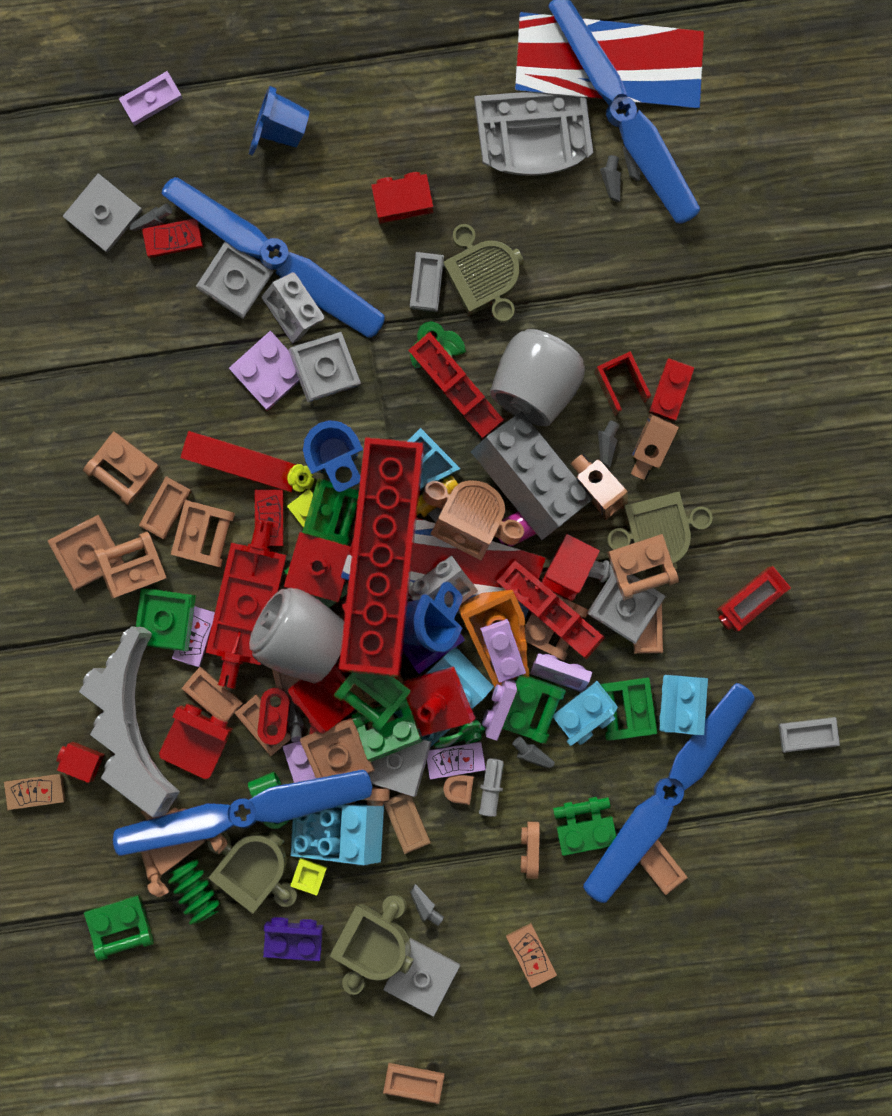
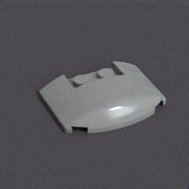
M541 92L474 97L482 163L488 167L491 166L499 171L515 175H546L569 169L585 157L588 158L593 154L586 97Z

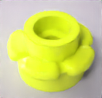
M297 464L288 473V483L295 491L303 492L305 489L312 487L314 483L312 476L314 474H311L308 466ZM301 475L303 476L302 481L299 480V477Z

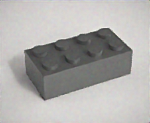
M522 411L489 434L471 451L473 456L541 540L593 500Z

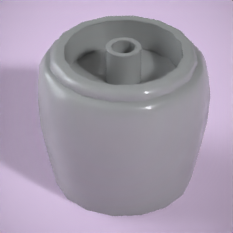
M537 329L521 331L511 339L501 357L490 390L491 397L511 414L516 416L522 411L532 424L549 426L579 389L585 374L583 359L569 344L549 333Z
M295 588L281 589L268 601L259 615L249 641L250 650L255 660L264 666L282 674L316 684L330 672L341 654L344 621L310 594Z

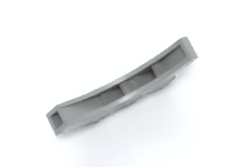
M131 626L130 629L123 633L120 639L121 644L116 652L108 658L106 662L107 667L93 668V670L89 671L83 679V686L79 692L104 710L94 722L95 727L90 735L114 752L115 755L105 764L106 770L101 778L150 816H165L180 791L162 775L151 760L141 738L135 707L137 672L142 654L152 633L144 627Z

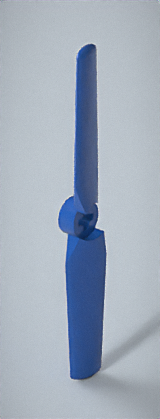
M552 0L549 3V9L593 87L608 104L606 109L608 121L612 125L619 127L625 147L675 222L685 223L693 219L699 213L700 207L657 128L640 110L637 112L635 102L627 97L620 75L571 0ZM618 108H619L620 110H621V109H625V110H626V114L624 115V114L622 113V114H619V115H618L617 112H616V110H617Z
M172 178L164 185L162 189L164 197L235 249L260 259L266 268L275 269V273L280 278L295 273L319 308L368 338L375 336L383 326L384 314L310 259L288 252L287 245L282 240L277 238L267 239L256 226L179 178ZM279 250V257L269 258V251Z
M739 683L732 686L706 718L704 735H693L675 757L668 778L660 779L654 787V795L638 805L583 885L584 890L591 898L600 903H606L665 831L673 810L672 806L682 801L684 790L703 777L754 702V695L747 687ZM673 785L675 796L665 799L663 797L665 795V792L662 790L663 787H671Z
M358 770L269 787L249 800L238 799L231 805L207 803L118 828L113 834V846L115 852L121 856L213 838L233 826L249 828L256 821L281 823L369 798L372 795V782L365 770ZM241 806L251 810V814L246 816V821L236 817V813L240 812Z

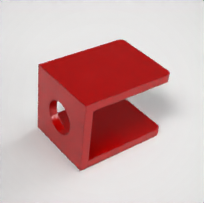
M631 351L597 366L594 371L614 415L619 414L622 409L604 373L613 367L625 362L643 402L648 401L651 397Z
M566 534L556 551L542 583L553 593L573 601L576 594L581 591L600 550Z

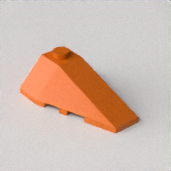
M513 590L485 592L461 603L459 607L460 614L494 687L497 684L501 685L502 682L498 681L480 628L508 619L526 671L523 675L529 676L524 627L525 618Z

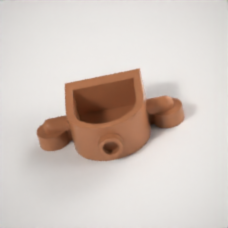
M431 481L427 483L422 496L426 503L442 509L430 535L479 560H482L494 536L506 544L515 545L524 534V528L518 521H502L505 513L504 501L500 494L487 483L464 481L458 484L451 494H448L444 484L438 481Z

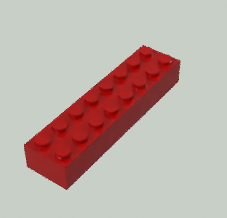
M365 437L339 670L343 672L400 677L424 457L423 443Z

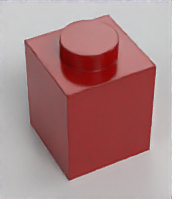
M71 742L66 747L62 746L56 762L60 763L57 770L89 783L95 780L105 754Z

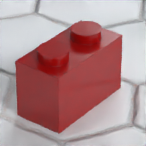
M420 172L405 174L403 179L398 180L386 177L377 180V184L371 185L379 224L433 213L427 174L421 175Z

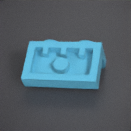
M664 675L660 713L661 732L704 735L708 678Z
M596 681L557 710L553 718L569 737L567 743L570 746L576 742L581 745L593 736L591 731L598 725L604 728L615 719L613 714L618 707L598 681Z

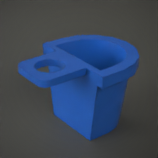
M269 86L259 111L248 155L253 156L260 137L297 147L306 129L309 110L277 94L276 88Z
M326 421L313 427L304 439L303 445L305 461L311 474H324L327 472L337 492H342L360 483L361 477L353 459L357 458L358 454L363 451V448L353 430L342 422ZM340 467H348L352 472V478L347 483H340L336 479L335 474Z
M450 582L442 583L435 600L426 594L422 595L421 599L408 602L404 644L423 646L431 652H445L453 647L462 630V627L454 618L461 605L463 596ZM446 592H450L453 596V605L450 608L446 606L444 601Z

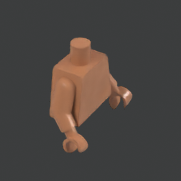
M175 807L166 815L186 810V808L177 809ZM144 810L141 811L147 820L158 818L150 816ZM219 834L213 838L142 851L141 855L147 878L151 882L148 884L149 892L156 897L169 893L168 888L160 880L163 873L206 840H210L213 849L218 854L227 846V840Z

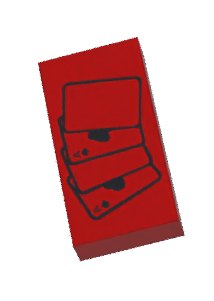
M196 219L142 229L148 258L203 247L199 222Z
M255 490V520H263L264 524L265 521L274 523L268 546H284V490Z

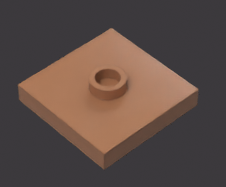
M99 514L48 540L74 591L103 576L95 559L94 551L101 548L106 550L115 546ZM121 556L109 560L111 568L125 564Z
M353 718L337 723L324 734L317 731L300 739L316 778L358 770H365L367 773H371L375 770L373 763L369 762L366 758Z

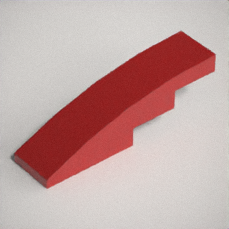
M430 332L408 350L482 439L486 438L504 422V419Z
M188 431L180 456L181 459L292 493L293 487L288 483L287 476L296 464Z
M514 561L498 579L497 583L505 590H513L516 599L585 659L605 639L602 634L582 619L579 614L517 561Z

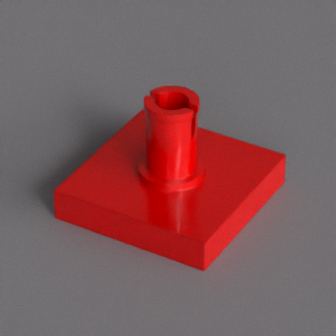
M299 532L284 587L299 589L311 595L339 602L346 580L341 578V574L350 546Z
M454 666L409 679L402 683L411 690L406 699L422 736L468 724L475 719Z

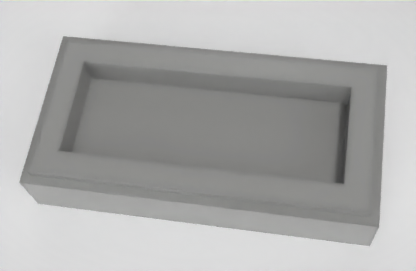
M416 252L410 309L438 312L444 255Z
M835 717L779 724L782 752L840 746Z

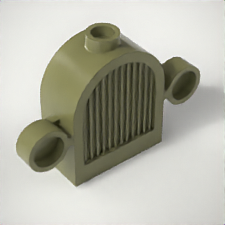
M467 224L458 225L453 231V242L464 251L444 261L443 268L468 316L493 305L492 316L496 321L500 323L510 321L514 315V305L510 300L503 298L507 297L517 284L519 266L524 264L521 253L517 248L512 250L506 244L498 241H484L474 246V229Z
M680 492L656 497L622 507L628 532L621 528L612 530L607 536V544L610 549L615 550L630 543L633 544L663 534L673 567L676 569L678 568L676 562L686 554L690 545L691 533L689 527L697 530L705 529L711 525L713 516L706 507H697L690 512L689 516H686ZM658 565L660 566L661 572H664L662 565Z
M226 831L221 833L227 840V846L221 852L225 855V858L210 875L209 879L252 914L270 892L274 894V899L280 906L288 907L295 902L298 894L297 889L291 887V883L288 882L278 883L284 874L287 863L286 853L282 846L285 840L274 831H271L269 834L251 833L241 838L232 846L229 833ZM208 840L209 849L212 852L218 854V852L213 849L210 840Z
M399 895L387 897L382 905L383 915L364 904L356 905L330 954L331 958L353 970L347 973L342 981L343 988L347 993L355 995L362 992L367 985L366 978L383 980L400 971L407 974L412 966L414 959L410 957L411 944L405 930L393 921V919L403 916L406 912L407 904L403 897Z

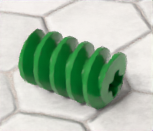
M197 859L169 872L173 873L174 876L168 883H178L179 885L173 891L174 895H184L178 902L179 905H189L183 912L184 915L194 914V917L189 921V925L197 924L218 912L214 911V909L219 905L218 900L209 901L214 895L213 890L204 891L209 881L199 880L204 871L194 870L199 863Z

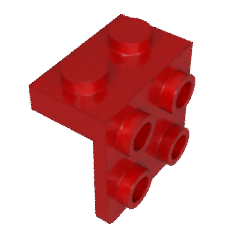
M338 659L330 672L318 683L314 684L299 680L288 689L292 701L301 708L309 718L310 724L321 734L326 733L355 710L343 699L339 701L333 696L349 676L348 672L339 670L340 662Z
M193 705L178 706L172 716L175 720L163 743L159 756L173 765L203 779H208L211 777L233 729L227 727L228 722L212 715L210 719L202 715V710Z

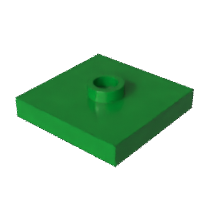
M141 588L136 627H144L152 633L147 646L189 651L196 595Z

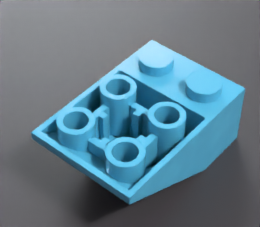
M455 647L426 674L454 666L470 707L473 709L494 686ZM401 710L394 712L398 718L403 717ZM450 729L425 736L421 735V738L431 741L432 746Z
M355 802V804H344L293 819L291 856L358 865L381 862L384 805L371 806L366 805V803Z

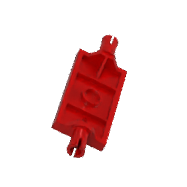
M258 519L255 520L256 524L251 544L248 543L247 546L231 543L206 648V653L221 656V660H224L217 685L224 687L227 684V688L233 689L236 687L240 664L248 662L262 665L253 657L249 641L259 615L268 601L279 591L287 555L271 552L270 548H267L274 523L265 521L264 524L263 520Z

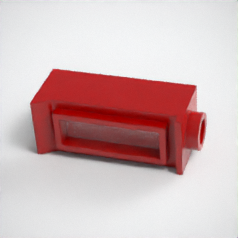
M774 566L767 567L717 609L721 614L718 619L727 630L732 628L734 631H740L769 605L791 589V587Z

